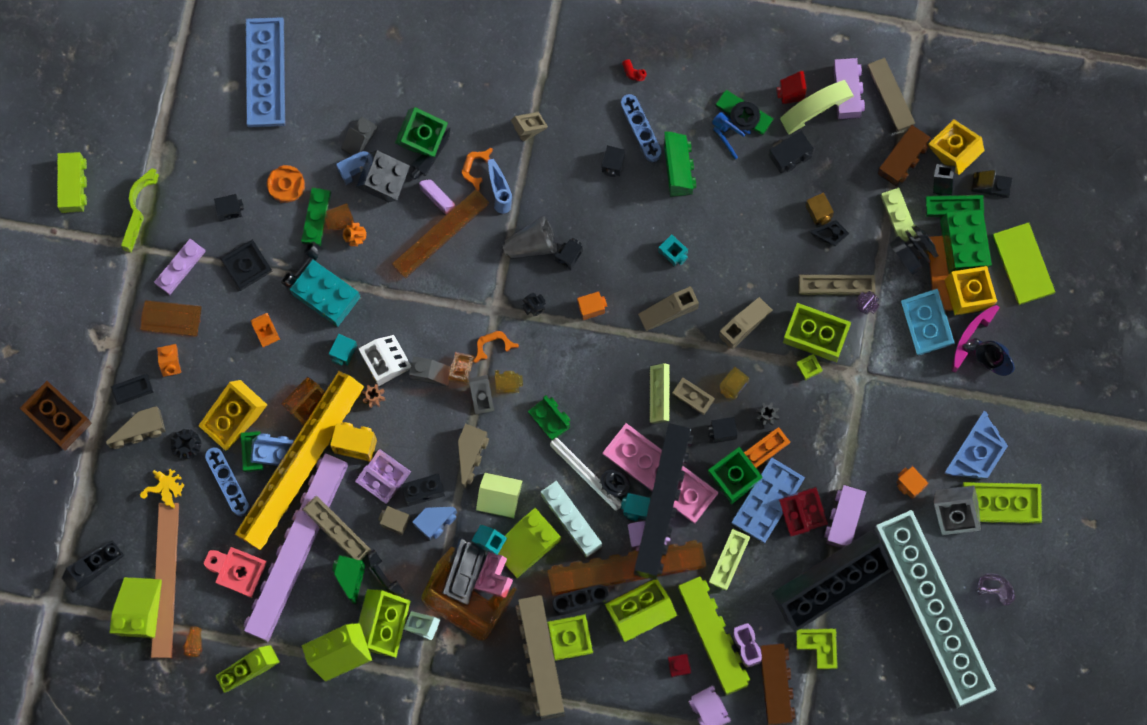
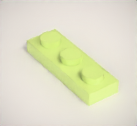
M899 188L882 193L881 198L896 236H900L906 242L908 237L905 231L908 230L912 236L916 232L911 227L914 224Z
M665 363L650 366V423L654 424L669 421V364Z
M732 529L709 581L710 584L727 591L750 536Z

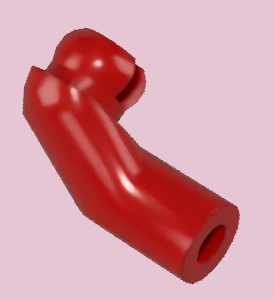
M630 59L622 62L629 79L640 82L647 76L644 69H634Z

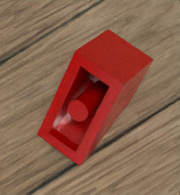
M799 71L780 80L779 87H776L777 97L781 98L782 104L800 102L805 99L807 88L804 71Z

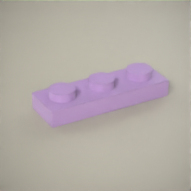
M189 239L154 283L170 295L206 252L205 249Z

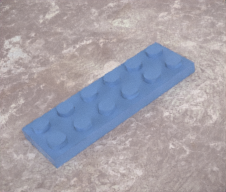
M283 17L246 19L248 127L285 126Z

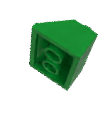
M666 131L664 132V151L670 197L693 195V188H696V179L691 175V170H694L693 159H689V153L692 152L691 141H687L686 135Z

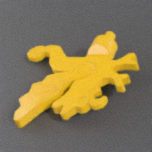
M169 469L168 476L154 470L152 473L155 475V479L159 481L158 485L145 488L141 492L140 497L145 499L148 492H162L161 500L165 502L166 506L175 509L172 493L169 489L173 491L175 498H177V495L182 496L181 491L184 484L181 483L179 486V483H175V480H181L182 478L179 477V474L172 477L176 472L175 470Z

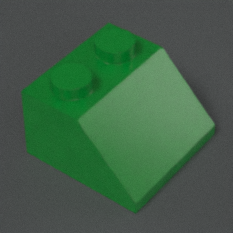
M416 107L408 109L395 144L412 152L435 157L448 122Z
M740 447L708 469V475L731 504L745 495L763 478Z
M339 555L338 560L334 561L332 571H334V575L351 603L356 605L366 567L361 560Z

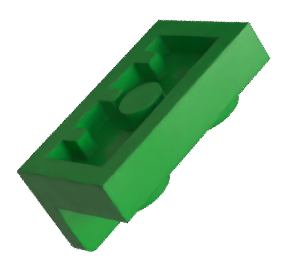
M545 395L543 400L531 408L528 413L552 441L570 428L569 421L571 420L565 412L561 413L557 409L558 404L552 397L548 398Z

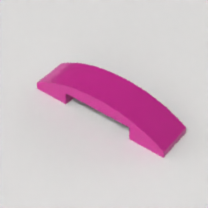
M996 305L985 310L967 327L954 353L953 372L956 373L968 355L963 350V344L968 342L980 323L986 327L989 325L998 312L999 306Z

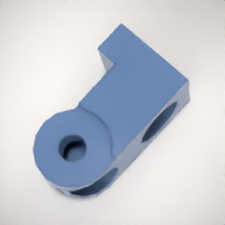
M359 152L336 164L346 185L353 182L352 176L363 170L368 152Z

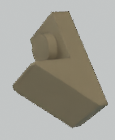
M539 112L518 115L511 120L522 141H526L548 128Z

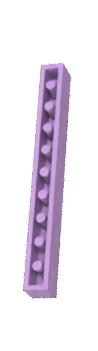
M326 453L323 458H319L316 465L318 470L315 475L311 476L308 483L310 486L307 493H303L300 500L302 505L293 515L292 520L294 523L291 528L288 527L284 535L286 540L283 546H279L276 553L278 558L275 563L271 564L268 570V574H270L268 580H264L260 588L262 593L259 599L256 598L252 605L253 613L251 617L248 616L245 620L243 627H245L244 631L247 634L269 642L320 529L302 509L316 495L330 507L348 467L345 461Z

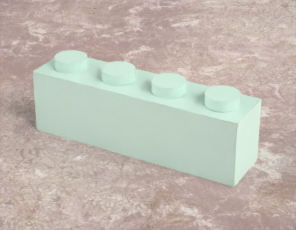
M557 481L541 491V497L586 558L602 547V542Z

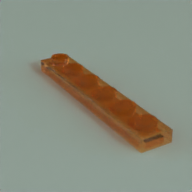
M477 189L474 190L392 263L393 267L406 279L489 205V202Z

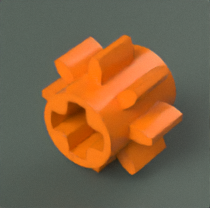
M351 223V225H346V228L343 230V239L345 242H350V246H358V244H363V241H365L366 230L364 227H360L359 223Z

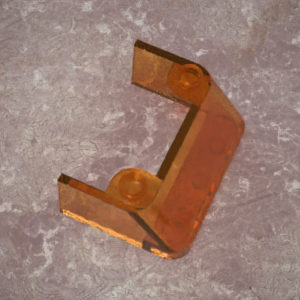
M451 547L436 564L422 594V602L425 606L475 639L484 641L507 610L517 588L513 587L505 598L493 595L489 601L473 591L469 605L462 604L441 594L451 565L449 560L455 548Z

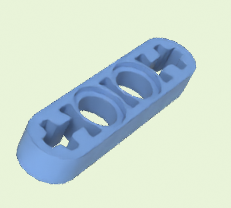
M631 94L625 95L621 100L622 110L645 158L650 162H655L661 157V148L637 98ZM627 100L633 102L634 111L632 113L629 105H626ZM640 116L643 121L640 124H634L632 118ZM648 132L650 138L644 141L640 138V134ZM649 144H651L653 151L657 150L656 156L649 154Z
M210 448L206 452L205 458L229 506L235 515L245 516L249 512L250 506L220 449ZM215 452L216 455L219 454L217 459L221 465L217 466L216 462L213 459L210 460V458H212V453ZM221 469H227L229 472L228 476L224 479L218 477V472ZM231 485L237 487V492L234 495H228L226 492L227 488ZM238 498L242 505L245 504L243 511L236 510L238 505L234 499Z

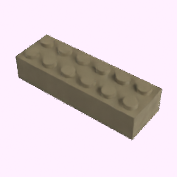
M542 595L519 599L516 611L518 620L523 621V624L519 625L522 639H526L527 642L523 644L525 657L530 658V663H527L529 677L534 678V682L530 684L533 697L537 696L538 702H534L536 714L541 716L542 721L563 717L565 712Z

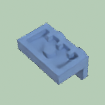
M259 434V436L252 440L250 462L279 466L294 440H289L285 436L273 438L269 434Z

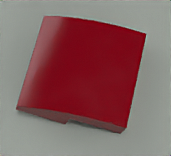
M812 487L779 499L791 537L828 524L817 487Z

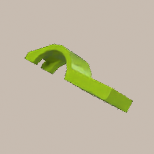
M151 168L130 189L129 202L133 214L121 244L124 251L132 253L144 219L142 213L136 208V199L143 188L157 183L159 174L156 173V169Z

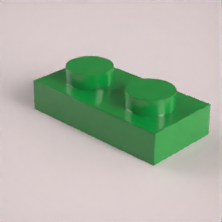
M260 431L241 433L244 472L263 470V464L250 462L252 440L261 434Z

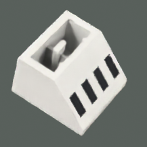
M394 335L375 339L359 348L360 354L378 386L411 369V365Z

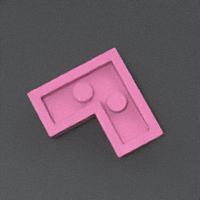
M489 552L474 588L478 591L506 598L513 580L500 574L507 558Z

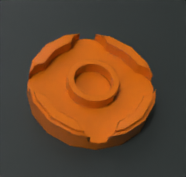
M283 165L270 173L267 179V188L275 200L281 203H290L302 195L305 189V181L297 168Z

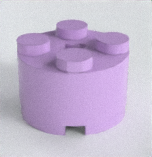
M713 685L691 696L692 700L689 701L693 711L699 712L701 716L698 718L700 725H724L731 721L729 717L725 718L728 713L719 695L713 692L715 691Z

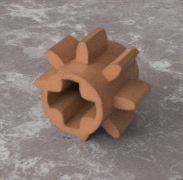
M375 384L374 387L367 385L368 389L362 391V395L366 396L362 400L363 403L369 402L370 408L373 405L380 407L379 403L385 401V397L381 396L385 392L384 389L378 390V384ZM376 393L377 397L371 399L370 395Z

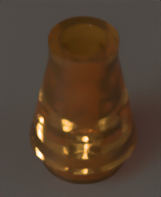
M190 627L183 646L184 655L189 657L200 656L202 652L201 628Z

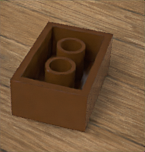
M48 381L20 407L64 451L92 424L84 414Z

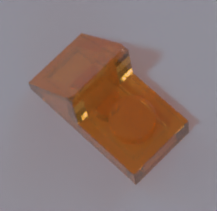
M455 353L448 380L453 383L469 385L474 356Z

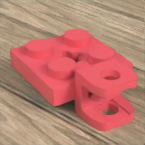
M230 547L227 555L219 551L210 550L204 561V565L209 571L218 574L216 584L250 598L253 597L267 564V561L233 547ZM213 559H217L215 564L211 563ZM244 567L247 574L240 578L236 570H241Z

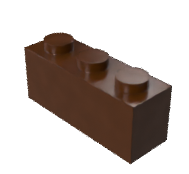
M911 125L879 168L878 175L894 186H897L899 182L903 183L909 175L907 173L910 168L914 169L920 160L918 159L921 153L925 154L929 149L928 143L931 137Z

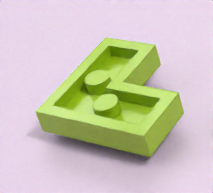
M800 629L796 631L797 650H816L817 669H837L836 629Z

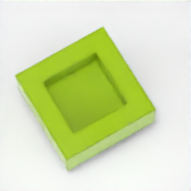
M814 354L796 363L805 381L823 371Z

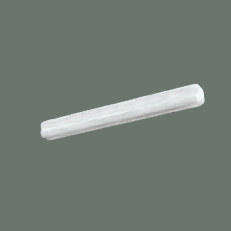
M558 438L551 441L550 446L614 510L617 511L621 508L622 501L618 497L614 498L611 494L607 495V491L602 490V484L599 483L600 480Z

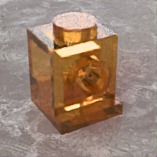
M347 203L326 211L328 217L325 218L328 229L342 230L346 228V225L355 223Z

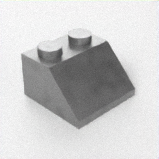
M975 486L936 490L934 506L942 535L981 531L979 504Z

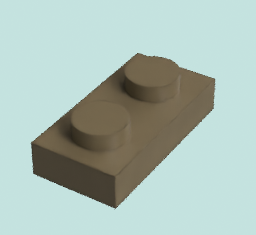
M685 378L681 379L672 392L673 396L702 415H705L715 400L714 397Z

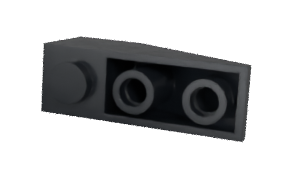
M112 540L68 566L63 573L62 579L74 593L116 563L124 554Z

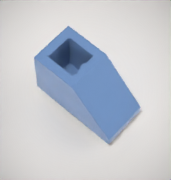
M454 507L425 508L413 521V525L431 541L433 538L437 539L443 533L442 528L446 524L450 525L457 518V511Z

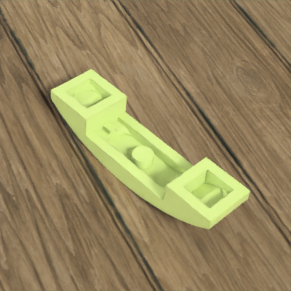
M845 80L834 83L796 104L780 120L790 135L805 126L804 122L835 104L839 106L854 97Z

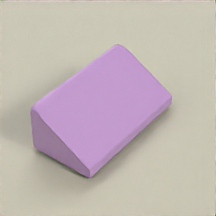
M424 180L419 183L420 190L444 214H447L455 207V204L432 180Z

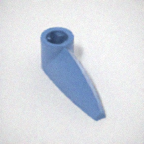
M494 159L488 160V167L495 197L494 208L498 213L504 214L511 209L512 193L499 166Z

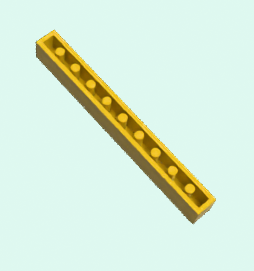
M338 371L235 535L259 550L262 549L272 531L277 527L279 520L288 510L291 501L298 494L303 482L309 477L310 471L318 462L324 449L329 445L336 423H342L345 416L350 412L352 405L360 396L364 388L363 385L350 375Z

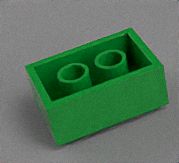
M983 210L946 213L940 219L948 274L953 271L984 266L989 268L992 263Z

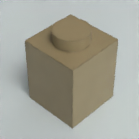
M387 506L386 510H382L379 516L382 528L402 536L410 520L409 514Z

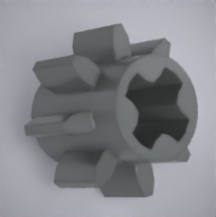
M772 402L770 405L762 403V410H756L760 414L757 417V421L762 420L763 426L766 423H770L773 426V420H779L780 418L778 415H775L779 408L774 409ZM765 411L772 413L771 418L764 416Z

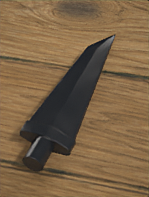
M450 128L443 134L435 157L422 154L411 164L414 168L410 174L412 179L416 180L420 174L424 176L428 174V171L449 140Z

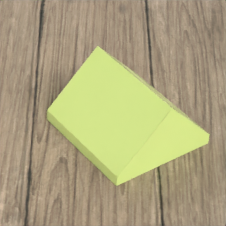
M484 473L479 487L476 511L514 519L523 481Z

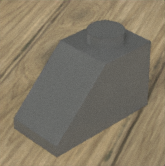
M413 356L409 375L411 380L449 386L452 367L432 359Z

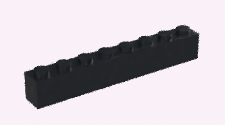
M668 423L633 575L656 580L658 575H662L664 564L660 562L662 556L666 557L668 545H665L666 537L670 538L672 526H669L670 519L674 520L677 510L673 506L674 501H679L681 490L677 488L679 482L683 483L685 471H682L683 464L687 465L689 453H686L687 446L691 447L693 435H690L691 428Z

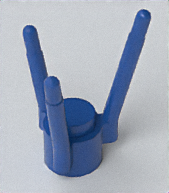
M721 112L712 121V124L716 126L713 130L720 136L734 159H737L738 156L721 131L726 132L731 128L742 137L745 136V133L742 131L750 134L751 131H741L733 125L729 116Z

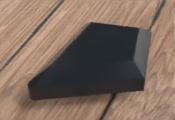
M837 220L813 229L810 232L812 235L833 246L838 245L849 235V232Z

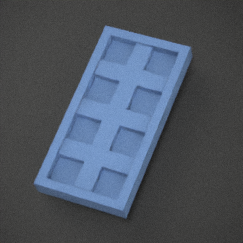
M774 458L770 459L761 474L763 478L753 487L731 523L764 544L783 515L779 499L796 493L805 477Z

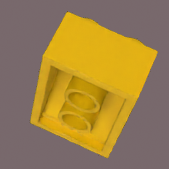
M241 380L228 383L198 426L226 451L238 440L241 433H244L258 419L267 404Z

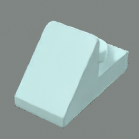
M411 611L404 630L432 640L440 620Z

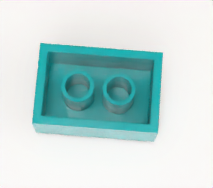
M314 260L310 262L290 288L294 297L336 327H339L361 298L356 289Z

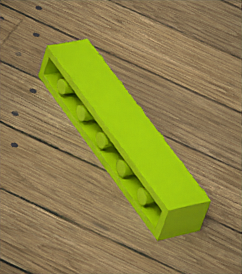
M697 577L679 585L680 594L725 695H730L748 687L747 681H750L746 670L742 671L739 665L742 662L738 652L734 653L731 647L734 644L730 634L726 635L723 629L726 626L722 616L718 617L715 611L718 607L714 598L710 599L707 593L710 589L706 580L702 581L701 577Z

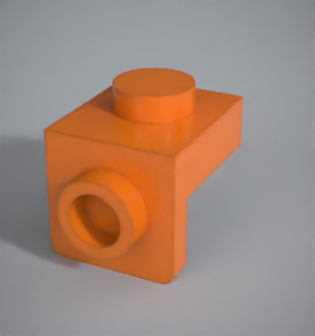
M268 313L250 321L262 347L280 340Z
M177 345L158 347V363L162 376L180 374L181 368Z

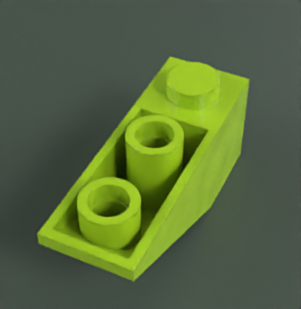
M271 645L258 647L217 674L216 678L223 692L226 693L266 672L278 664L279 660Z

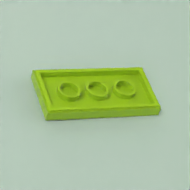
M1029 223L992 235L1018 305L1055 294V289Z
M963 482L962 487L975 486L980 522L1042 523L1041 484Z

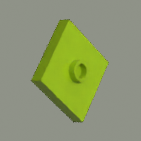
M586 614L547 622L554 661L593 654Z

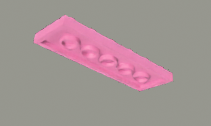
M626 423L604 450L603 455L650 491H653L662 450ZM682 466V471H685L683 483L679 482L677 488L681 490L679 501H674L673 507L677 508L679 513L695 524L719 492Z

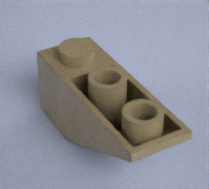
M690 286L668 296L638 315L645 330L648 331L697 310L699 302Z
M759 297L736 315L720 331L719 337L733 350L773 310Z
M156 406L137 412L106 441L107 445L110 448L119 449L124 447L126 443L132 442L135 444L142 442L143 438L161 436L166 430L160 409Z
M466 423L458 440L463 488H466L468 484L471 485L475 476L473 470L475 466H479L482 459L480 453L482 449H486L489 443L486 431Z

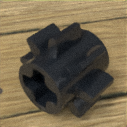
M531 293L523 299L525 303L522 305L523 310L527 315L532 313L533 316H537L545 310L543 305L546 304V300L541 294L537 296L535 293Z

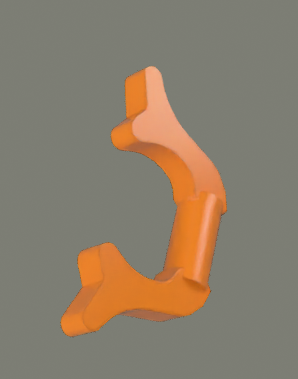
M492 148L484 152H471L466 156L462 176L473 184L476 192H479V184L482 183L483 179L474 178L469 174L472 162L475 158H481L488 162L489 155L493 151Z
M501 331L481 336L477 342L478 353L474 363H478L481 359H488L487 355L483 352V345L487 342L502 339L505 343L506 352L511 348H518L519 344L511 342Z

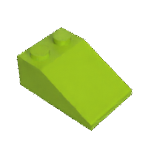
M534 508L505 535L507 539L498 555L507 558L505 562L506 567L518 578L561 541V536L539 511Z
M124 577L112 611L109 633L117 636L155 638L161 579Z

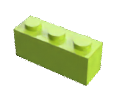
M80 152L58 153V209L61 213L84 212V206L87 205V197L84 194V188L87 187V179L84 176L87 162Z

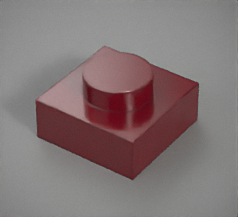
M687 654L668 657L671 678L691 674Z

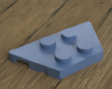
M983 411L944 474L987 479L1008 446L1004 439L1000 437L995 425L993 426L988 418L987 412Z

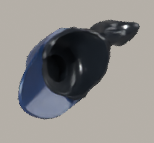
M973 338L968 343L963 344V348L966 351L974 350L977 361L1000 376H1007L1014 371L1015 366L1009 356V350L1003 344L997 341L982 342L977 338Z

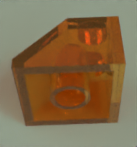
M307 376L281 405L304 426L325 391Z

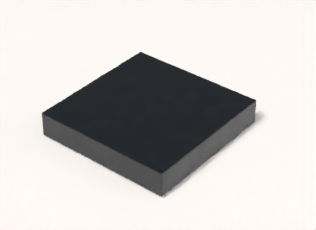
M253 239L220 258L240 291L273 272Z

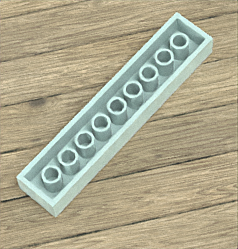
M910 510L876 525L874 530L884 547L897 580L957 708L993 693L996 688L913 511Z

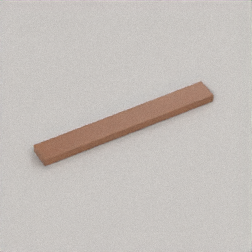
M159 503L155 579H161L162 583L155 638H152V658H172L179 503H174L175 509L166 506L165 503Z

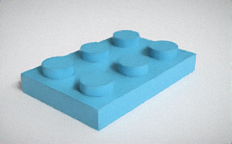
M938 289L901 300L918 356L955 344Z

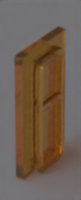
M145 300L140 330L198 336L202 307Z

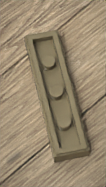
M882 58L868 64L869 72L897 132L907 129L911 125L914 126L915 121L886 59Z
M875 275L798 276L799 295H875Z
M317 495L302 509L350 558L362 560L371 551Z

